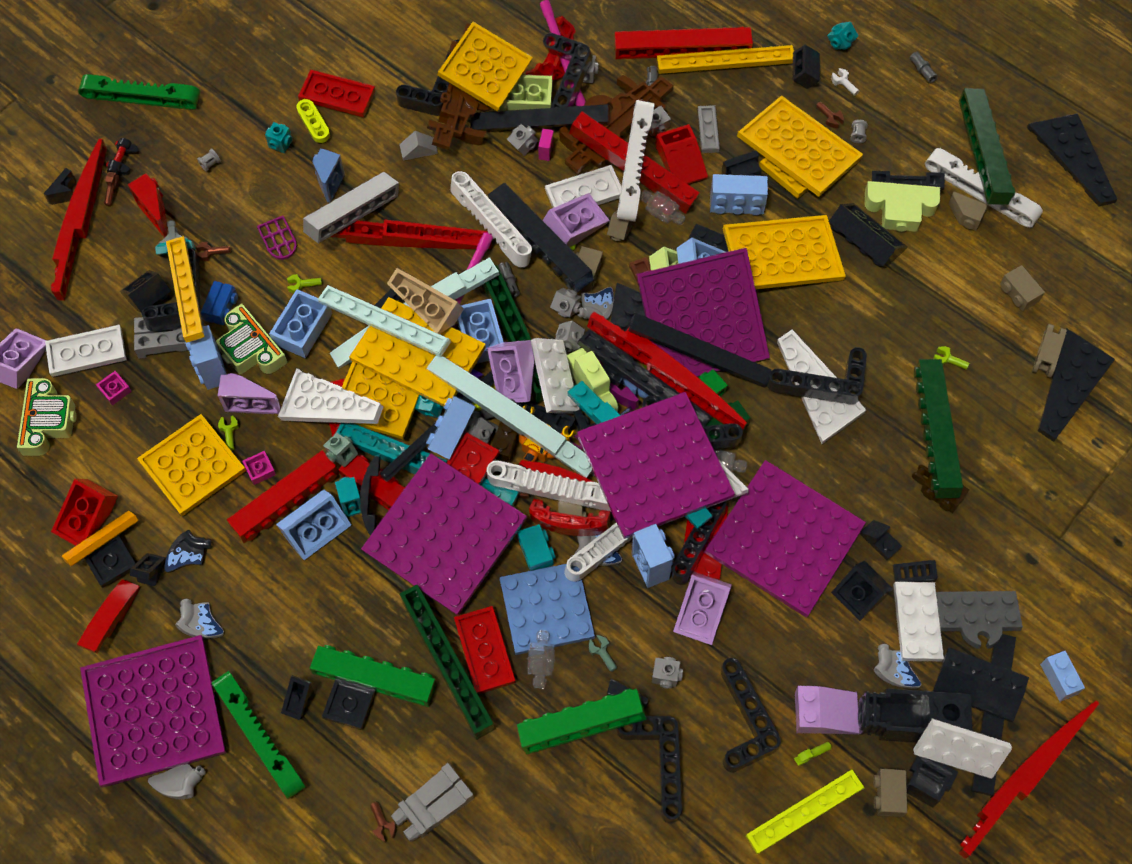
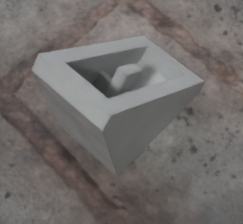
M414 131L400 143L403 161L438 154L436 146L431 145L433 137Z

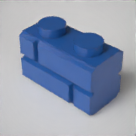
M217 281L213 282L200 312L203 320L219 325L225 324L226 314L231 311L232 305L236 304L238 300V294L233 285Z

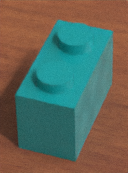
M344 477L335 482L345 516L351 517L361 514L360 494L355 478Z
M540 524L517 532L518 541L529 571L553 566L555 554L552 547L548 548L546 542L549 541L546 530L541 529Z

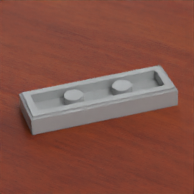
M698 106L701 153L719 152V139L715 106Z

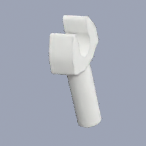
M839 68L838 74L841 77L832 73L831 79L835 86L843 84L854 96L859 93V90L847 79L849 75L847 70Z

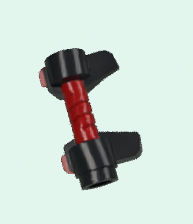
M120 138L115 143L118 152L114 160H109L106 164L107 173L114 172L116 175L122 174L127 176L130 173V168L121 163L123 156L130 153H138L139 150L136 145H132L130 140Z

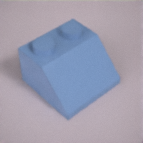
M320 149L313 158V165L326 201L331 203L345 173L340 154Z

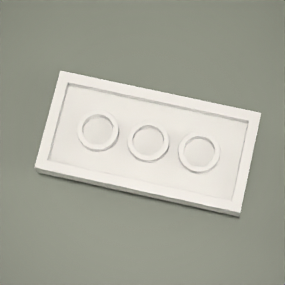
M612 165L546 185L545 191L553 208L588 193L600 205L620 198L621 185Z
M120 325L45 341L51 377L127 360Z
M532 339L531 346L546 413L573 414L574 411L579 410V406L567 394V391L573 388L574 384L563 340Z
M895 582L893 587L901 661H942L944 656L935 582Z
M932 719L915 745L914 754L993 778L1012 748L1008 742Z

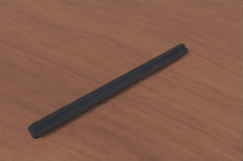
M492 370L481 379L482 382L490 387L494 384ZM465 396L461 398L462 400L467 401L471 404L473 403V401H471ZM435 423L380 473L384 481L388 482L428 445L426 441L430 433L434 434L437 429Z

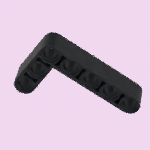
M548 33L543 38L546 50L550 54L570 60L551 108L573 107L592 62V52L588 45L554 33ZM556 41L553 46H549L550 42ZM566 47H572L569 51H564ZM587 52L586 56L580 57L581 53ZM576 68H581L579 72H573ZM569 84H574L571 89H567ZM562 100H567L566 104L560 105Z
M438 76L432 91L409 85H400L396 89L398 105L406 109L439 116L443 106L440 97L443 92H447L449 82Z
M188 249L200 310V266L195 251ZM177 302L148 306L142 310L141 314L146 328L150 331L181 327Z
M855 347L850 351L846 363L845 379L774 369L770 372L767 387L776 393L856 404L863 391L867 354L860 347ZM773 379H778L781 382H775Z
M654 396L646 397L643 400L642 408L659 402L658 398ZM734 423L702 426L713 449L735 447L740 443L743 434L742 427ZM729 433H734L737 437H731ZM710 435H715L718 439H711Z
M726 501L716 504L721 507L720 509L712 508L713 506L706 508L712 514V518L708 520L712 525L707 526L703 524L698 529L695 526L693 527L672 565V579L675 583L685 584L690 579L725 515ZM700 537L703 539V541L698 542L694 539ZM691 553L694 557L687 558L685 555ZM684 570L686 573L680 575L677 574L676 571Z
M727 658L722 664L721 676L754 736L753 739L730 749L723 759V766L727 771L737 772L774 754L781 743V739L740 662L735 658ZM732 666L736 672L729 673L726 671V667ZM742 684L746 690L738 691L735 685ZM752 702L755 705V709H748L745 703ZM755 721H763L765 723V727L758 728L755 725ZM772 739L775 742V746H767L765 740ZM754 748L757 755L750 756L746 749ZM735 757L739 763L732 765L728 762V758Z
M646 716V720L629 724L632 728L630 732L626 733L621 730V727L617 728V734L623 740H659L661 815L667 823L677 822L681 815L682 805L679 735L676 719L671 716ZM645 724H649L652 726L653 730L651 732H645L643 731L642 726ZM670 724L674 730L666 732L662 726ZM667 744L672 745L674 751L668 753L663 747ZM671 765L675 768V772L668 774L664 767ZM672 786L676 789V793L669 795L665 792V788ZM669 807L675 808L677 815L673 817L667 815L666 809Z

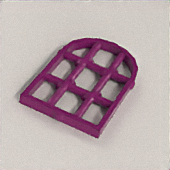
M284 216L257 226L267 251L272 257L284 260L294 255L297 249L296 239ZM283 219L286 228L281 229L277 221ZM275 223L278 229L277 232L272 233L268 225ZM266 227L268 235L263 236L260 228ZM284 231H289L292 240L286 241L283 234ZM280 233L283 243L277 245L274 235ZM271 237L274 247L269 248L265 239ZM294 242V249L291 251L289 243ZM286 245L290 253L286 256H283L280 251V247ZM277 249L279 256L274 255L271 251Z

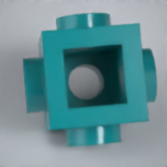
M845 22L835 25L827 36L835 50H845L852 45L858 34L851 22Z
M273 122L272 126L265 133L269 148L281 153H285L292 142L290 129L284 124Z
M419 395L415 409L424 416L438 418L443 406Z

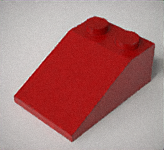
M145 173L129 183L128 187L137 206L165 238L168 235L165 206L162 201L164 196L158 188L159 184L157 181Z
M74 479L51 532L77 546L99 530L110 515L118 496L88 479Z

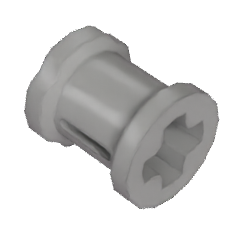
M855 120L852 122V142L863 143L866 141L865 129L868 126L866 121Z
M210 149L209 153L202 158H197L198 163L206 172L212 165L221 162L213 149Z

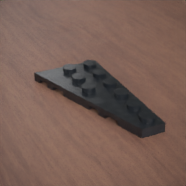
M1078 113L1028 124L1027 129L1036 134L1037 140L1046 145L1049 153L1066 171L1073 175L1076 183L1079 182L1085 188L1086 194L1098 207L1116 203L1117 197Z
M617 283L610 322L626 331L630 327L634 313L645 316L640 292ZM609 342L611 345H613L614 347H616L618 350H620L621 352H623L625 355H627L628 357H630L632 360H635L634 357H632L631 355L627 354L626 352H624L623 350H621L620 348H618L617 346H615L614 344H612L611 342ZM603 364V369L608 375L610 383L619 386L624 377L606 364Z
M1066 328L1067 332L1053 372L1049 393L1038 427V432L1053 442L1115 360L1068 328Z

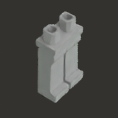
M143 317L134 318V350L138 358H146L148 354L188 350L183 338L182 327L150 331L146 328Z
M448 763L405 801H401L398 804L399 808L391 816L398 826L407 819L412 824L403 831L410 842L420 836L423 839L428 835V832L474 800L471 791L460 780V777Z

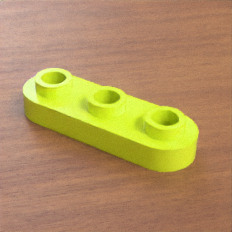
M308 99L299 101L297 104L298 114L312 138L318 143L326 142L330 138V132L314 103Z

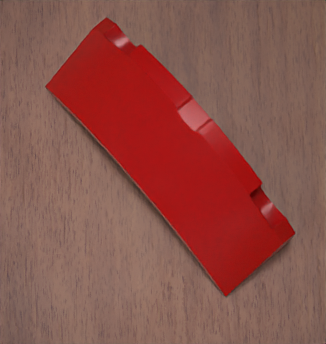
M563 16L555 18L561 36L574 40V33H576L574 26ZM554 41L550 42V46L555 44ZM566 47V51H569L572 47ZM548 52L544 62L536 64L535 68L527 71L525 75L552 76L553 81L563 77L565 71L560 57Z
M533 499L529 507L531 520L552 532L571 536L601 535L609 529L611 511L600 510L598 516H593V513H589L588 517L552 512L550 511V506H546L545 509L543 507V500Z

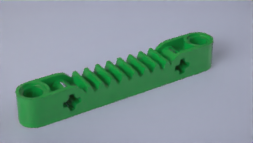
M91 74L82 76L78 93L87 99L188 110L196 109L200 97V90L192 85L170 83L165 86L161 84L158 87L157 83L151 86L148 82L144 86L143 82L138 85L136 81L131 84L129 80L126 83L120 80L117 83L116 79L112 81L107 76Z
M230 671L212 681V685L286 798L290 799L306 788L288 759L280 754L249 707L247 697ZM236 698H237L238 701H239L237 704H235V702H234V700H235ZM280 764L283 768L282 771H279L277 768V766Z

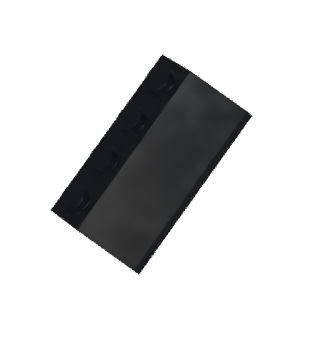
M854 203L841 204L828 221L832 224V228L838 233L842 232L846 236L845 239L848 242L855 243L860 247L859 250L863 254L870 255L873 258L872 261L878 266L890 265L908 248Z
M948 647L933 692L971 694L973 708L1013 723L1024 697L1029 677Z

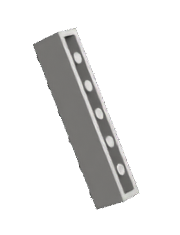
M385 172L374 176L369 181L303 218V232L319 244L398 196L399 182Z

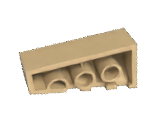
M396 268L387 282L392 290L438 334L452 327L464 310L454 299Z

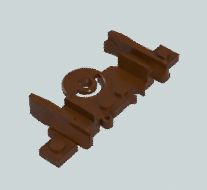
M466 23L463 35L471 24ZM452 41L448 52L449 55L458 44L457 41ZM449 83L447 92H443L440 97L443 106L438 122L429 120L427 129L435 131L431 145L449 150L452 137L470 144L481 145L487 131L472 129L465 125L468 118L474 117L476 109L488 111L493 108L478 99L475 100L473 96Z
M622 75L617 79V86H620L626 94L620 93L613 99L605 95H596L589 98L584 106L611 104L613 110L609 114V123L601 125L620 137L631 128L636 100L654 103V109L662 106L665 110V104L661 100L673 91L674 85L662 76L650 86L645 82L637 85L633 80ZM562 126L559 130V140L566 148L573 152L565 159V164L578 174L590 163L594 164L597 168L605 166L606 159L573 137L569 134L570 131L565 126Z

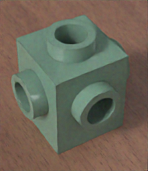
M338 433L323 445L327 451V458L333 463L335 461L343 467L358 455L351 439L347 436L343 437Z

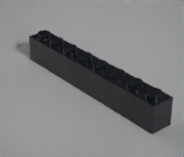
M505 182L488 194V198L531 245L532 251L536 255L539 254L546 266L550 265L557 277L561 276L564 279L563 281L569 289L572 288L577 293L594 281L592 270Z

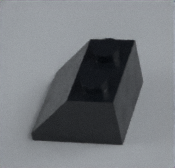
M148 270L120 290V293L140 313H142L144 308L153 306L157 301L161 302L166 299L168 293L171 292L159 273Z
M864 560L855 565L831 593L861 621L883 601L893 588Z

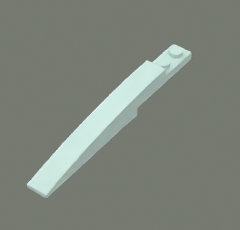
M489 257L459 275L457 272L453 273L431 287L455 300L500 274ZM369 326L330 352L339 369L352 362L349 356Z
M436 355L426 368L518 434L530 439L578 474L587 478L592 471L586 454L567 441L566 437L450 360Z

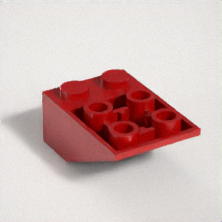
M689 124L656 134L655 147L666 170L687 184L708 178L697 139Z

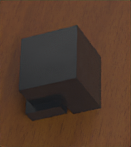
M755 150L724 161L721 174L761 176L762 170L758 164V152Z
M916 756L909 770L912 773L906 783L907 794L934 808L941 801L945 791L948 792L951 789L958 771L943 763Z

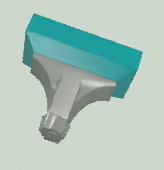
M175 221L167 222L169 233L155 247L156 255H167L166 241L182 237L175 227ZM184 237L187 249L195 250L194 242L189 240L188 237Z

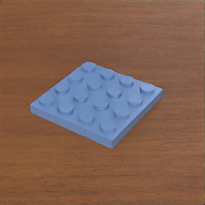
M566 564L500 577L515 655L595 639L582 579L575 582L568 580L564 573ZM577 566L571 567L575 572L580 571Z

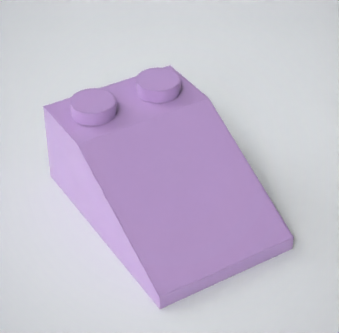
M589 193L550 209L543 219V222L568 247L577 244L610 221Z
M16 328L1 341L0 382L18 389L29 378L45 352L46 340Z
M531 341L505 342L487 348L496 391L508 399H514L515 403L530 401L534 366Z
M233 373L221 375L218 397L225 412L279 414L281 407L276 394L240 375Z
M693 572L673 632L712 645L732 584Z
M820 686L797 687L795 691L796 733L859 734L856 692Z

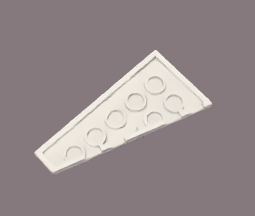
M790 330L778 339L777 344L790 371L836 378L793 330ZM801 397L821 444L825 443L866 412V409L859 401L856 404H845Z
M296 368L278 417L282 421L378 424L383 406L379 402L356 395L350 390H344L338 385L315 378L313 375L303 373Z

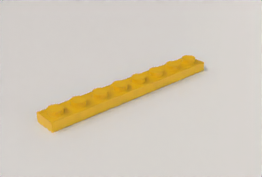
M793 45L660 55L657 56L659 74L791 64L793 63L794 50Z
M184 236L166 241L183 338L187 343L205 336L187 244Z

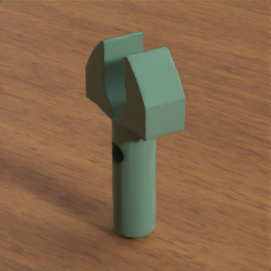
M597 635V640L601 643L600 649L595 647L590 639L589 652L591 655H600L611 672L616 670L617 666L606 651V647L609 646L608 640L603 636Z

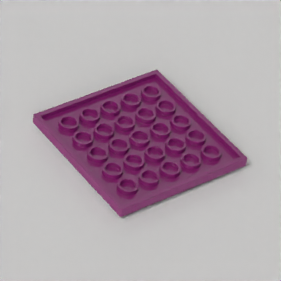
M747 248L636 274L646 317L753 362L770 358ZM651 341L695 376H699L704 372L708 373L712 369L714 371L721 370Z
M686 392L577 432V437L624 539L633 536L634 532L651 525H662L730 499L735 495Z
M430 453L362 546L361 550L413 586L418 585L422 592L458 616L526 521L527 516Z
M765 460L747 486L748 493L740 497L704 553L807 618L866 522Z
M202 635L80 667L99 786L101 788L226 753Z

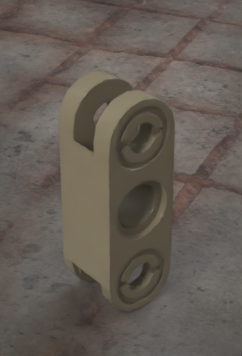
M1048 323L1032 372L1036 373L1040 369L1046 371L1047 377L1051 378L1067 329L1060 328L1057 334L1053 332L1054 325Z

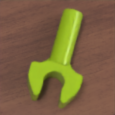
M298 274L287 278L289 284L297 283L294 286L287 287L291 293H295L296 289L301 290L303 287L322 285L321 278L302 280L298 277Z
M946 346L938 347L937 352L943 354L944 357L935 355L933 358L942 359L943 365L949 362L966 370L970 364L952 356L950 348Z
M231 416V424L227 426L224 418L221 417L218 427L220 431L225 432L226 445L233 451V431L239 428V424L236 418Z
M826 742L811 750L807 749L798 754V757L794 758L798 766L803 765L812 758L831 750V744Z

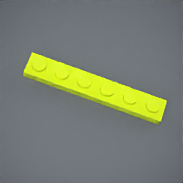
M850 770L746 834V838L758 855L863 790L864 786L854 771Z

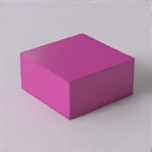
M542 129L538 146L539 160L550 161L554 144V130Z
M116 371L96 384L99 391L112 406L132 392Z
M265 451L242 461L253 485L276 475Z

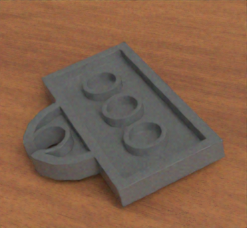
M1016 591L936 592L940 631H960L963 639L975 648L980 649L981 641L978 639L979 635H983L988 639L986 647L989 649L998 643L1002 631H1021L1023 627Z

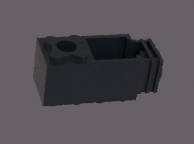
M886 689L884 693L880 692V694L865 692L859 700L858 725L860 735H864V733H867V735L875 734V736H879V740L917 743L932 719L973 731L971 694Z

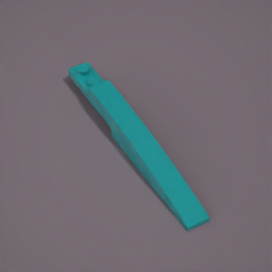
M583 381L567 391L568 396L596 424L621 416L608 402L604 403ZM706 508L685 515V517L698 529L712 518V514Z
M341 423L336 433L343 437H349L354 447L373 456L381 455V459L388 463L394 461L409 447L407 444L354 423ZM425 451L419 452L402 469L416 474L430 453ZM438 457L439 459L447 463V460ZM486 478L480 484V486L512 507L519 496V491L491 485Z

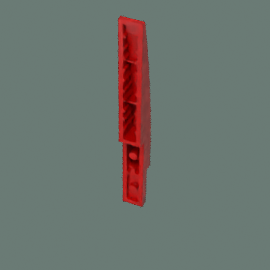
M98 139L82 171L67 208L52 258L56 265L55 280L51 284V292L59 301H65L79 238H87L107 152L103 139Z
M357 220L330 237L345 238L347 243L379 246L477 249L483 233H488V231L384 220V223Z
M596 312L590 315L587 325L589 329L646 365V369L680 394L686 392L691 402L706 411L713 418L723 424H738L744 430L747 422L710 387L650 340L629 332V328L623 331L619 326L614 325Z
M1098 701L1093 702L1052 735L1002 784L976 815L981 820L972 828L975 832L971 838L967 835L959 846L962 849L958 854L964 859L969 857L1014 798L1017 796L1022 801L1031 793L1099 705Z

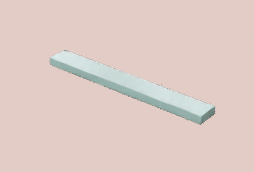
M328 285L317 299L322 305L439 357L443 355L451 343L447 337Z

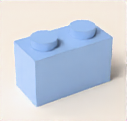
M1066 651L1047 657L1040 664L1060 702L1078 695L1085 689Z

